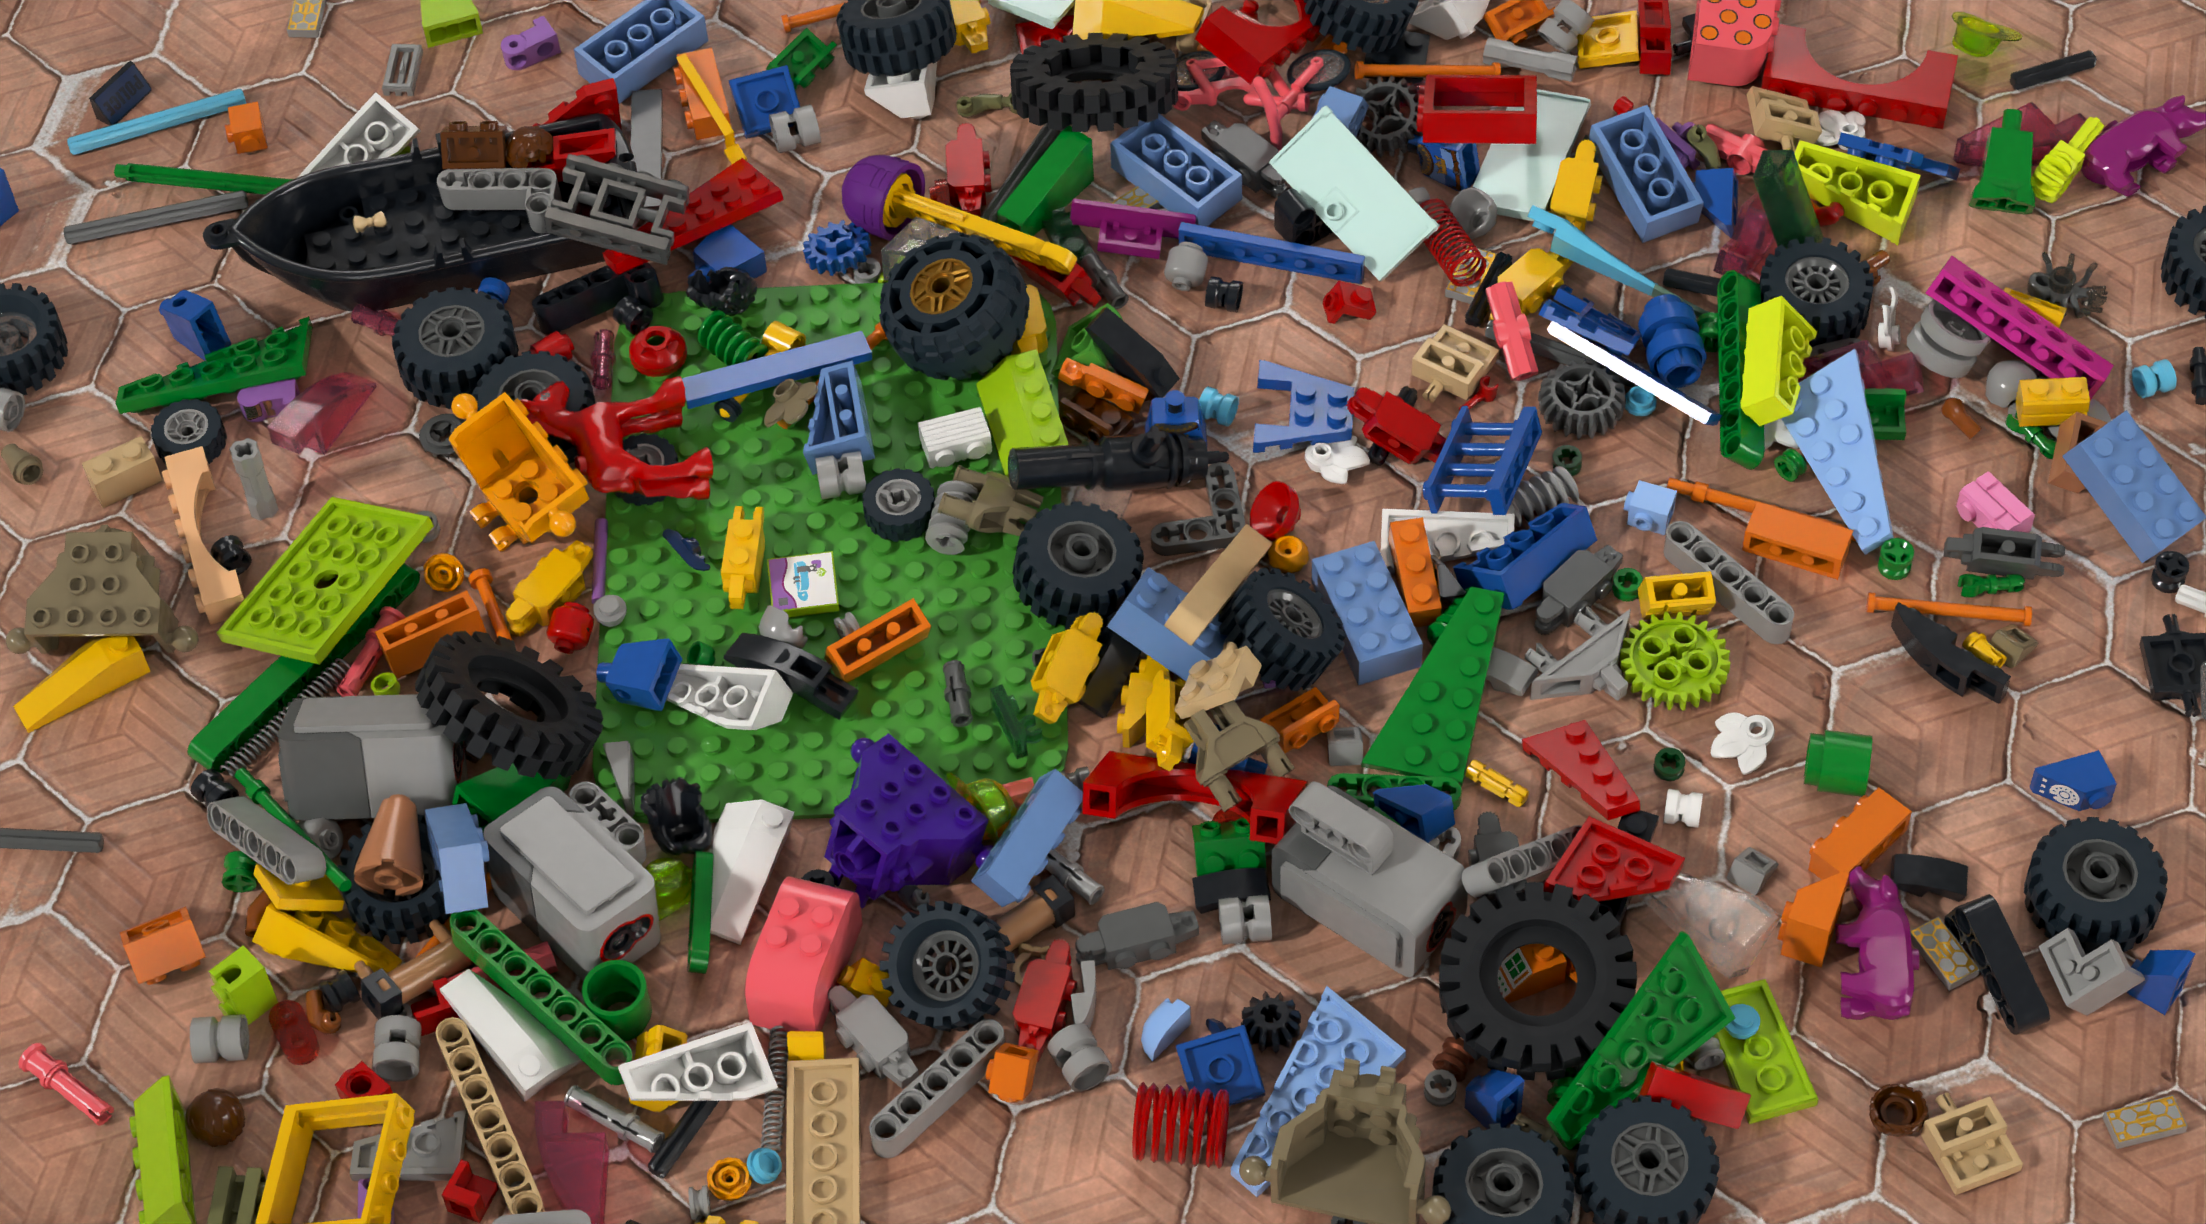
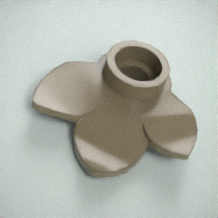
M793 379L781 382L773 392V396L776 398L775 403L766 411L764 418L766 427H771L782 419L788 424L800 421L808 410L807 400L811 399L818 392L816 383L810 381L801 384Z

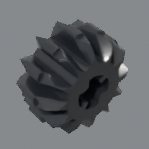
M1265 991L1263 1000L1252 996L1250 1007H1244L1242 1010L1243 1021L1241 1025H1245L1250 1044L1258 1043V1049L1261 1053L1267 1047H1272V1050L1277 1054L1279 1045L1290 1049L1292 1038H1298L1300 1035L1299 1024L1301 1023V1014L1295 1010L1293 999L1283 1002L1281 992L1275 998H1270V995Z

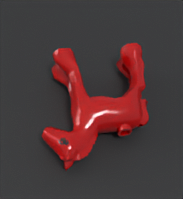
M681 376L666 379L654 395L649 398L633 402H598L581 411H568L566 409L570 390L563 381H557L550 385L532 401L527 399L520 400L528 410L529 414L526 417L532 424L537 421L547 434L564 439L575 446L579 454L578 457H575V468L583 476H586L588 482L596 491L601 493L622 492L628 494L634 492L645 497L669 496L682 499L689 497L696 500L709 499V478H712L714 468L708 447L693 453L683 462L667 466L648 465L623 449V437L640 435L641 433H656L666 428H679L682 426V408L685 406L686 398Z

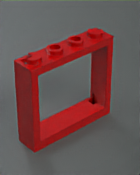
M1426 75L1425 85H1419V93L1421 94H1419L1417 132H1423V143L1536 144L1537 75ZM1434 106L1524 107V111L1434 110Z

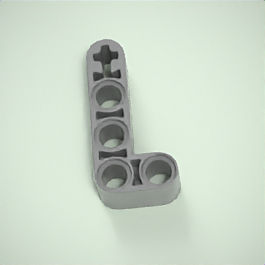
M548 168L446 169L437 177V186L446 208L451 210H526L532 230L541 234L547 233L544 216L548 206L551 207L552 199L562 201L557 176L553 170Z

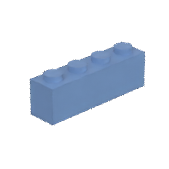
M1056 769L1039 777L971 882L1001 907L1014 901L1017 903L1021 902L1031 889V886L1028 884L1032 877L1039 875L1048 863L1046 856L1049 851L1057 848L1065 837L1063 830L1066 825L1074 822L1080 815L1082 808L1079 805L1083 801V791Z

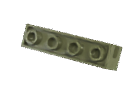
M218 1166L207 1224L256 1223L267 1180L262 1168L247 1167L245 1176L236 1175L233 1167Z

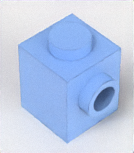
M1639 480L1635 491L1628 492L1624 503V510L1628 511L1627 525L1634 526L1639 530L1665 535L1675 510L1677 491Z

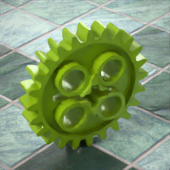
M1664 612L1663 620H1659L1652 614L1650 624L1640 620L1638 629L1630 628L1629 638L1624 637L1623 645L1620 649V669L1624 672V679L1628 683H1632L1631 692L1642 691L1641 701L1643 702L1650 697L1654 698V707L1656 708L1662 701L1666 702L1667 709L1670 711L1674 703H1678L1681 710L1685 711L1687 702H1691L1696 708L1699 707L1700 698L1710 702L1712 693L1720 694L1721 685L1726 684L1731 664L1729 661L1730 650L1725 649L1726 640L1717 639L1718 629L1707 631L1708 621H1704L1699 625L1695 624L1696 615H1692L1688 621L1683 620L1682 612H1678L1676 619H1671L1669 613Z

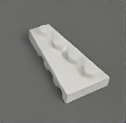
M1382 509L1380 553L1389 572L1395 571L1388 540L1390 522L1423 517L1431 555H1435L1442 562L1474 557L1476 553L1486 547L1492 551L1505 543L1503 537L1514 532L1515 514L1493 515V513L1438 511L1437 514H1431L1430 510Z

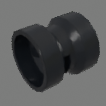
M1211 276L1207 285L1205 306L1214 309L1218 306L1225 307L1227 311L1237 313L1242 300L1243 282L1236 280L1224 282L1220 277Z
M208 769L199 774L193 781L190 790L191 794L198 801L205 802L206 808L211 802L239 796L238 790L232 784L224 783L223 776L215 769Z

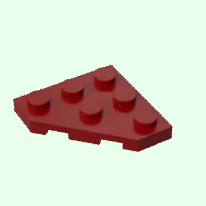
M614 78L583 85L576 91L577 98L569 104L565 101L548 113L549 120L544 123L548 124L594 113H602L608 115L622 131L617 87Z
M1588 816L1545 881L1543 891L1553 893L1555 884L1573 888L1572 898L1580 900L1586 894L1599 902L1669 890L1682 870L1685 858Z

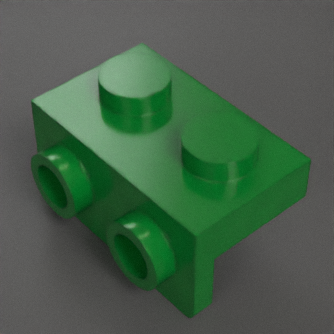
M806 28L768 64L766 70L787 65L795 91L800 86L805 89L815 79L816 75L814 72L819 68L824 71L835 59L832 53L837 44L832 41L826 46Z
M1865 388L1864 392L1870 412L1874 438L1876 440H1905L1906 422L1904 406L1906 390Z
M1245 818L1222 823L1206 821L1200 825L1192 826L1197 877L1231 869H1266L1265 842L1250 840V824Z

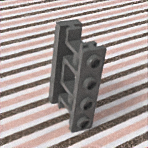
M568 154L566 159L567 165L562 172L563 182L574 184L568 203L552 199L551 207L548 206L544 216L546 232L667 265L671 255L670 248L674 243V232L662 228L668 211L680 214L685 213L686 206H688L690 200L689 187L678 180H664L654 177L645 171L635 172L624 169L615 163L605 164L594 161L586 155L576 156ZM586 179L601 183L598 194L583 191ZM608 194L635 201L629 219L602 212ZM646 196L662 200L658 211L644 207L647 199ZM578 203L593 206L590 217L575 214ZM639 219L654 223L651 234L635 230Z

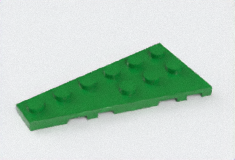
M310 317L300 319V326L284 331L282 326L271 330L272 334L263 340L257 341L254 338H249L204 355L206 361L189 366L188 362L176 366L177 369L169 375L162 377V375L155 373L120 386L116 399L119 414L127 412L139 413L151 407H168L171 403L175 401L180 402L183 399L201 400L209 395L218 393L230 394L242 388L291 378L298 379L301 376H305L313 330Z
M1470 587L1361 762V767L1405 776L1448 777L1456 780L1461 787L1463 786L1504 602L1503 592Z
M1683 931L1678 934L1547 1116L1546 1120L1561 1145L1566 1149H1572L1581 1141L1587 1125L1593 1118H1598L1600 1111L1606 1106L1612 1105L1615 1109L1618 1100L1627 1097L1633 1100L1640 1094L1651 1061L1674 1068L1735 1019L1733 1012L1689 934Z

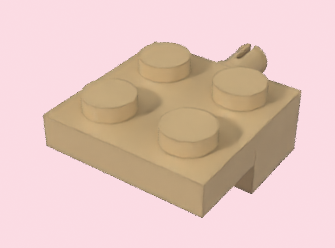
M1754 86L1748 91L1747 100L1755 136L1761 137L1764 140L1780 142L1784 156L1788 154V157L1794 155L1795 147H1797L1799 140L1812 144L1816 143L1822 133L1818 112L1809 109L1807 100Z
M1443 324L1434 338L1428 337L1412 358L1411 375L1430 383L1427 390L1422 394L1424 400H1429V403H1433L1443 390L1468 401L1479 386L1480 379L1487 375L1498 360L1500 350Z
M1225 642L1218 657L1208 661H1198L1190 668L1187 681L1180 691V697L1174 709L1175 712L1183 720L1202 709L1206 711L1237 699L1239 692L1254 686L1262 667L1261 663L1247 645L1238 649L1235 643L1227 642L1226 644Z
M1944 1093V1096L1941 1094L1935 1099L1943 1114L1925 1120L1921 1136L1955 1196L2021 1171L2023 1162L2007 1137L2006 1130L2008 1126L1990 1096L1960 1108L1956 1107L1949 1093Z

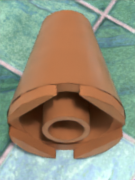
M391 795L389 798L384 799L379 807L354 867V881L365 890L383 895L384 889L396 890L395 896L414 894L422 889L424 869L417 807L405 795Z

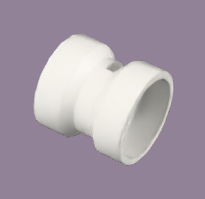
M1668 789L1663 823L1675 824L1681 821L1685 822L1688 827L1698 828L1703 793L1692 792L1689 795L1681 794L1679 790Z

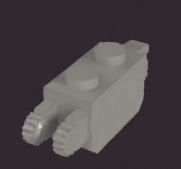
M835 985V987L829 990L830 1010L832 1015H835L837 1025L835 1034L840 1043L845 1048L851 1046L857 1053L856 1056L859 1058L861 1066L867 1072L873 1071L880 1080L887 1076L902 1089L913 1082L919 1076V1072L910 1058L909 1036L874 995L863 994L857 999L850 991H847V988L840 985Z

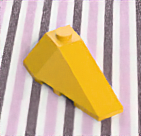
M1075 0L1072 35L1078 34L1082 40L1088 39V33H1103V39H1108L1113 33L1128 34V40L1136 36L1156 34L1158 38L1195 33L1204 14V8L1182 0Z
M94 636L13 707L25 729L30 733L151 671L143 651L134 636Z
M270 903L265 909L252 942L262 946L265 952L272 955L356 973L358 972L354 969V965L358 961H364L373 972L383 968L386 973L401 966L403 961L375 938L358 934L354 930L356 924L349 918L341 920L331 911L277 910L274 904Z

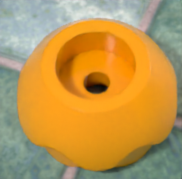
M1285 535L1274 540L1268 549L1270 565L1273 568L1280 569L1281 573L1298 572L1309 560L1308 547L1296 536Z
M438 553L432 555L423 566L425 582L436 591H452L463 582L464 567L459 559L451 554Z
M731 1157L718 1160L708 1170V1189L716 1198L724 1201H734L743 1197L752 1185V1177L747 1169V1163L742 1162L738 1158Z

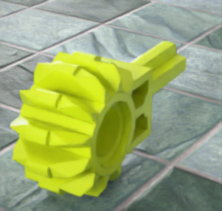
M2089 117L2069 143L2060 140L2053 150L2045 155L2031 177L2035 197L2048 203H2054L2067 190L2073 178L2082 168L2085 157L2084 152L2104 129V124L2100 122L2099 118Z

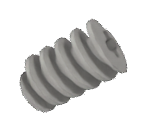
M1561 466L1555 467L1552 472H1543L1541 477L1535 475L1529 481H1521L1508 509L1509 514H1515V526H1522L1521 516H1524L1530 522L1534 520L1533 511L1540 516L1546 512L1545 506L1550 510L1557 506V501L1559 504H1569V496L1577 504L1579 493L1576 482L1571 474Z
M956 480L947 481L938 488L925 536L927 544L932 549L947 555H955L965 549L963 544L968 539L967 532L970 531V528H968V525H965L966 521L938 513L939 504L944 492L972 502L973 499L976 500L979 496L977 488L973 485Z

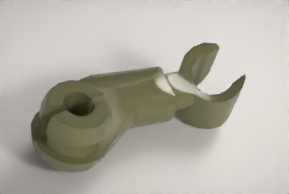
M1012 93L1008 97H1003L1002 94H979L971 98L963 96L957 100L956 105L959 115L963 118H970L988 109L1002 110L1003 107H1009L1012 113L1017 114V110H1014L1012 105Z
M1694 125L1687 132V141L1704 158L1706 170L1720 169L1722 166L1717 145L1707 135L1704 126Z

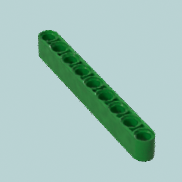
M404 563L320 665L280 656L191 740L187 749L188 756L207 770L215 769L219 773L226 770L225 768L220 770V765H225V761H230L229 757L234 756V752H239V748L244 747V743H249V738H254V734H259V729H263L264 725H268V721L273 720V716H278V712L283 711V707H287V703L292 702L293 698H297V694H302V689H307V685H311L312 680H316L317 676H321L322 671L326 672V667H330L331 663H335L336 658L343 659L366 637L368 629L374 628L379 620V612L382 607L388 606L396 609L413 593L420 581L419 572Z

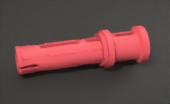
M388 606L382 607L379 612L380 618L374 628L368 629L365 635L366 643L354 660L340 685L336 688L342 697L358 695L383 655L375 631L406 618L400 611Z
M35 1043L23 1052L19 1059V1068L24 1072L30 1071L40 1079L41 1086L45 1089H54L98 1126L105 1124L112 1115L109 1113H113L114 1108L68 1072L67 1064L50 1056L46 1052L44 1045Z

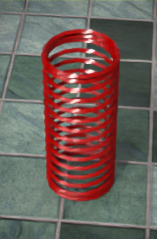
M1436 198L1422 202L1420 204L1422 208L1431 203H1439L1427 208L1425 212L1434 207H1443V209H1437L1428 214L1430 216L1438 211H1444V213L1432 218L1435 219L1442 216L1440 220L1436 221L1440 225L1438 230L1449 224L1438 234L1434 235L1433 233L1429 239L1426 238L1423 241L1425 246L1453 285L1463 287L1475 283L1485 272L1487 266L1485 258L1443 200ZM1451 229L1449 233L1445 234L1442 238L1436 240L1438 236L1442 235L1447 230ZM1455 233L1451 238L1447 239L1444 243L1439 244L1450 234ZM1454 238H1457L1455 242L1451 243L1448 247L1443 248L1445 244L1449 243ZM1461 242L1457 247L1445 253L1449 248L1454 246L1456 243ZM1464 246V247H1463L1460 251H1458L1455 255L1449 257V255H1450L1451 253H1453L1454 251H1456V250L1459 249L1460 247ZM1466 251L1464 255L1460 256L1457 260L1452 261L1456 256ZM1471 257H1474L1469 265L1458 271L1466 270L1478 258L1477 264L1467 273L1452 275L1457 272L1454 269L1459 263L1465 264ZM1481 260V266L1475 274L1466 279H1454L1456 277L1468 275L1469 273L1474 271Z

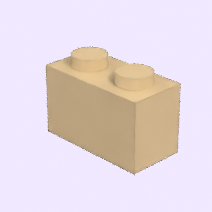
M142 436L82 463L90 487L103 508L163 481L155 458Z

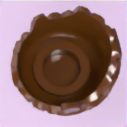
M539 126L518 128L509 136L505 144L506 161L512 168H527L529 162H536L537 160L540 163H545L546 156L553 152L552 135Z
M1887 1084L1881 1087L1870 1101L1869 1115L1873 1126L1887 1136L1901 1137L1918 1132L1923 1128L1924 1121L1929 1119L1928 1107L1926 1106V1100L1922 1098V1092L1920 1090L1913 1091V1088L1908 1087L1906 1084Z
M219 1088L208 1089V1091L197 1095L188 1106L185 1114L186 1126L193 1136L212 1147L228 1145L229 1142H233L243 1132L242 1128L245 1126L244 1120L246 1119L241 1101L230 1091Z

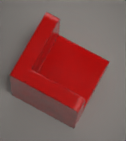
M446 977L433 981L437 996L411 1005L413 1017L420 1022L422 1027L421 1036L436 1032L440 1022L447 1018H459L440 992V988L448 983Z
M461 1159L442 1193V1198L447 1212L480 1223L499 1188L496 1182L474 1175L469 1162Z

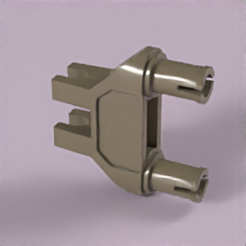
M958 465L953 481H963L977 488L979 496L976 500L973 499L972 502L944 492L939 504L938 513L966 521L965 525H968V528L979 532H1004L1020 536L1021 532L1024 531L1025 524L1019 521L1027 523L1031 518H1036L1038 513L1037 510L1025 505L1028 504L1040 508L1044 497L1026 489H1012L1009 477L994 471L983 474Z
M1234 700L1209 709L1222 731L1217 729L1204 709L1192 715L1191 719L1184 723L1185 728L1198 747L1196 779L1201 786L1209 787L1223 808V812L1228 811L1243 800L1225 774L1228 773L1227 770L1250 756L1261 754L1273 774L1278 777L1285 776L1295 769V766L1292 765L1278 744L1280 735L1276 729L1264 722L1245 716Z

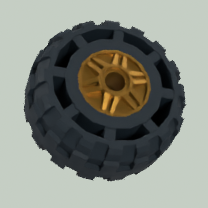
M963 232L950 233L948 237L940 238L939 235L927 239L924 245L918 248L913 247L905 253L906 257L899 264L896 263L888 273L889 282L883 284L880 295L881 314H879L881 326L888 341L907 366L916 372L920 371L926 374L927 377L940 380H948L949 377L962 380L971 378V374L979 371L984 373L994 367L992 364L1000 358L1008 356L1013 351V343L1016 340H1020L1025 331L1030 302L1026 292L1027 286L1010 256L1002 247L997 248L993 241L975 234L971 236L965 235Z

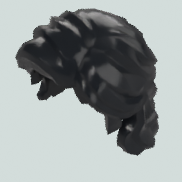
M723 267L716 272L711 269L707 274L710 277L709 282H707L701 270H697L687 280L689 286L686 289V294L690 300H693L696 305L708 308L711 311L722 310L729 316H735L747 311L750 304L755 301V294L757 293V283L754 278L750 277L745 270L732 267Z
M683 777L672 778L670 782L667 779L663 780L662 787L655 783L641 796L640 808L647 815L653 839L663 852L672 856L704 851L710 845L712 838L711 821L700 804L702 792L699 789L701 787L698 783L688 784Z

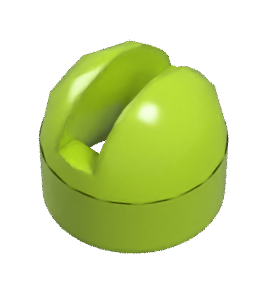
M386 672L379 674L372 680L371 689L374 695H399L400 684L393 673Z

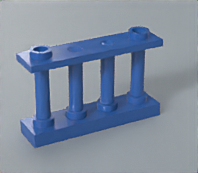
M1468 406L1461 407L1457 418L1452 421L1451 431L1428 480L1423 484V497L1425 500H1428L1431 514L1438 513L1445 497L1486 498L1487 501H1490L1493 515L1507 514L1542 434L1536 407H1523L1518 420H1515L1514 423L1472 422ZM1473 435L1510 436L1509 440H1506L1505 443H1470ZM1463 456H1501L1500 460L1496 461L1495 464L1461 463ZM1454 476L1492 477L1486 485L1451 484Z

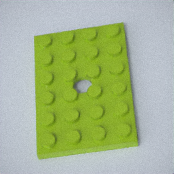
M331 497L216 632L218 637L224 643L320 665L434 527L430 517ZM338 575V578L332 585L326 588H316L320 580L329 581Z

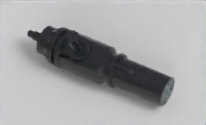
M1151 426L1150 430L1144 434L1103 436L1097 443H1093L1091 440H1084L1082 444L1012 448L1008 456V475L1014 490L1084 486L1087 490H1093L1096 485H1099L1106 492L1160 489L1164 487L1171 489L1174 486L1183 487L1191 480H1203L1207 475L1208 464L1227 462L1229 454L1227 452L1207 451L1206 443L1201 437L1189 438L1181 432L1171 434L1159 431L1158 426Z

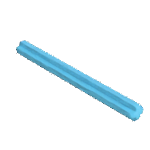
M235 89L72 136L67 139V143L72 155H77L228 111V107L246 104V99L242 89Z

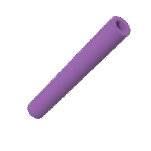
M604 518L595 520L592 604H595L599 598L605 596L608 521Z

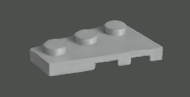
M466 1109L454 1112L453 1117L435 1122L434 1119L423 1121L421 1126L410 1130L406 1147L407 1154L403 1160L399 1181L450 1180L464 1155L468 1121ZM381 1134L354 1141L350 1166L352 1181L371 1177Z

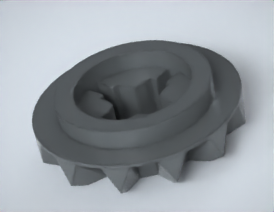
M440 414L429 419L422 426L419 434L424 451L431 452L435 458L439 455H445L449 459L450 454L455 451L449 438L441 442L440 436L445 437L448 433L452 434L454 429L466 420L459 419L454 414Z

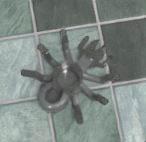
M2046 252L2042 253V258L2046 265V274L2035 272L2030 275L2027 285L2030 296L2053 304L2061 302L2060 306L2065 308L2070 299L2077 318H2082L2084 315L2086 317L2090 316L2091 312L2102 313L2103 308L2098 306L2103 305L2107 300V296H2102L2108 294V291H2105L2106 286L2093 285L2082 288L2088 283L2098 264L2093 262L2081 281L2075 283L2076 274L2072 270L2075 254L2071 253L2069 255L2067 267L2060 266L2053 269L2048 254ZM2077 299L2080 300V303H2081L2083 306H2087V309H2086V308H2082V309L2080 310V307H2079V304H2078Z

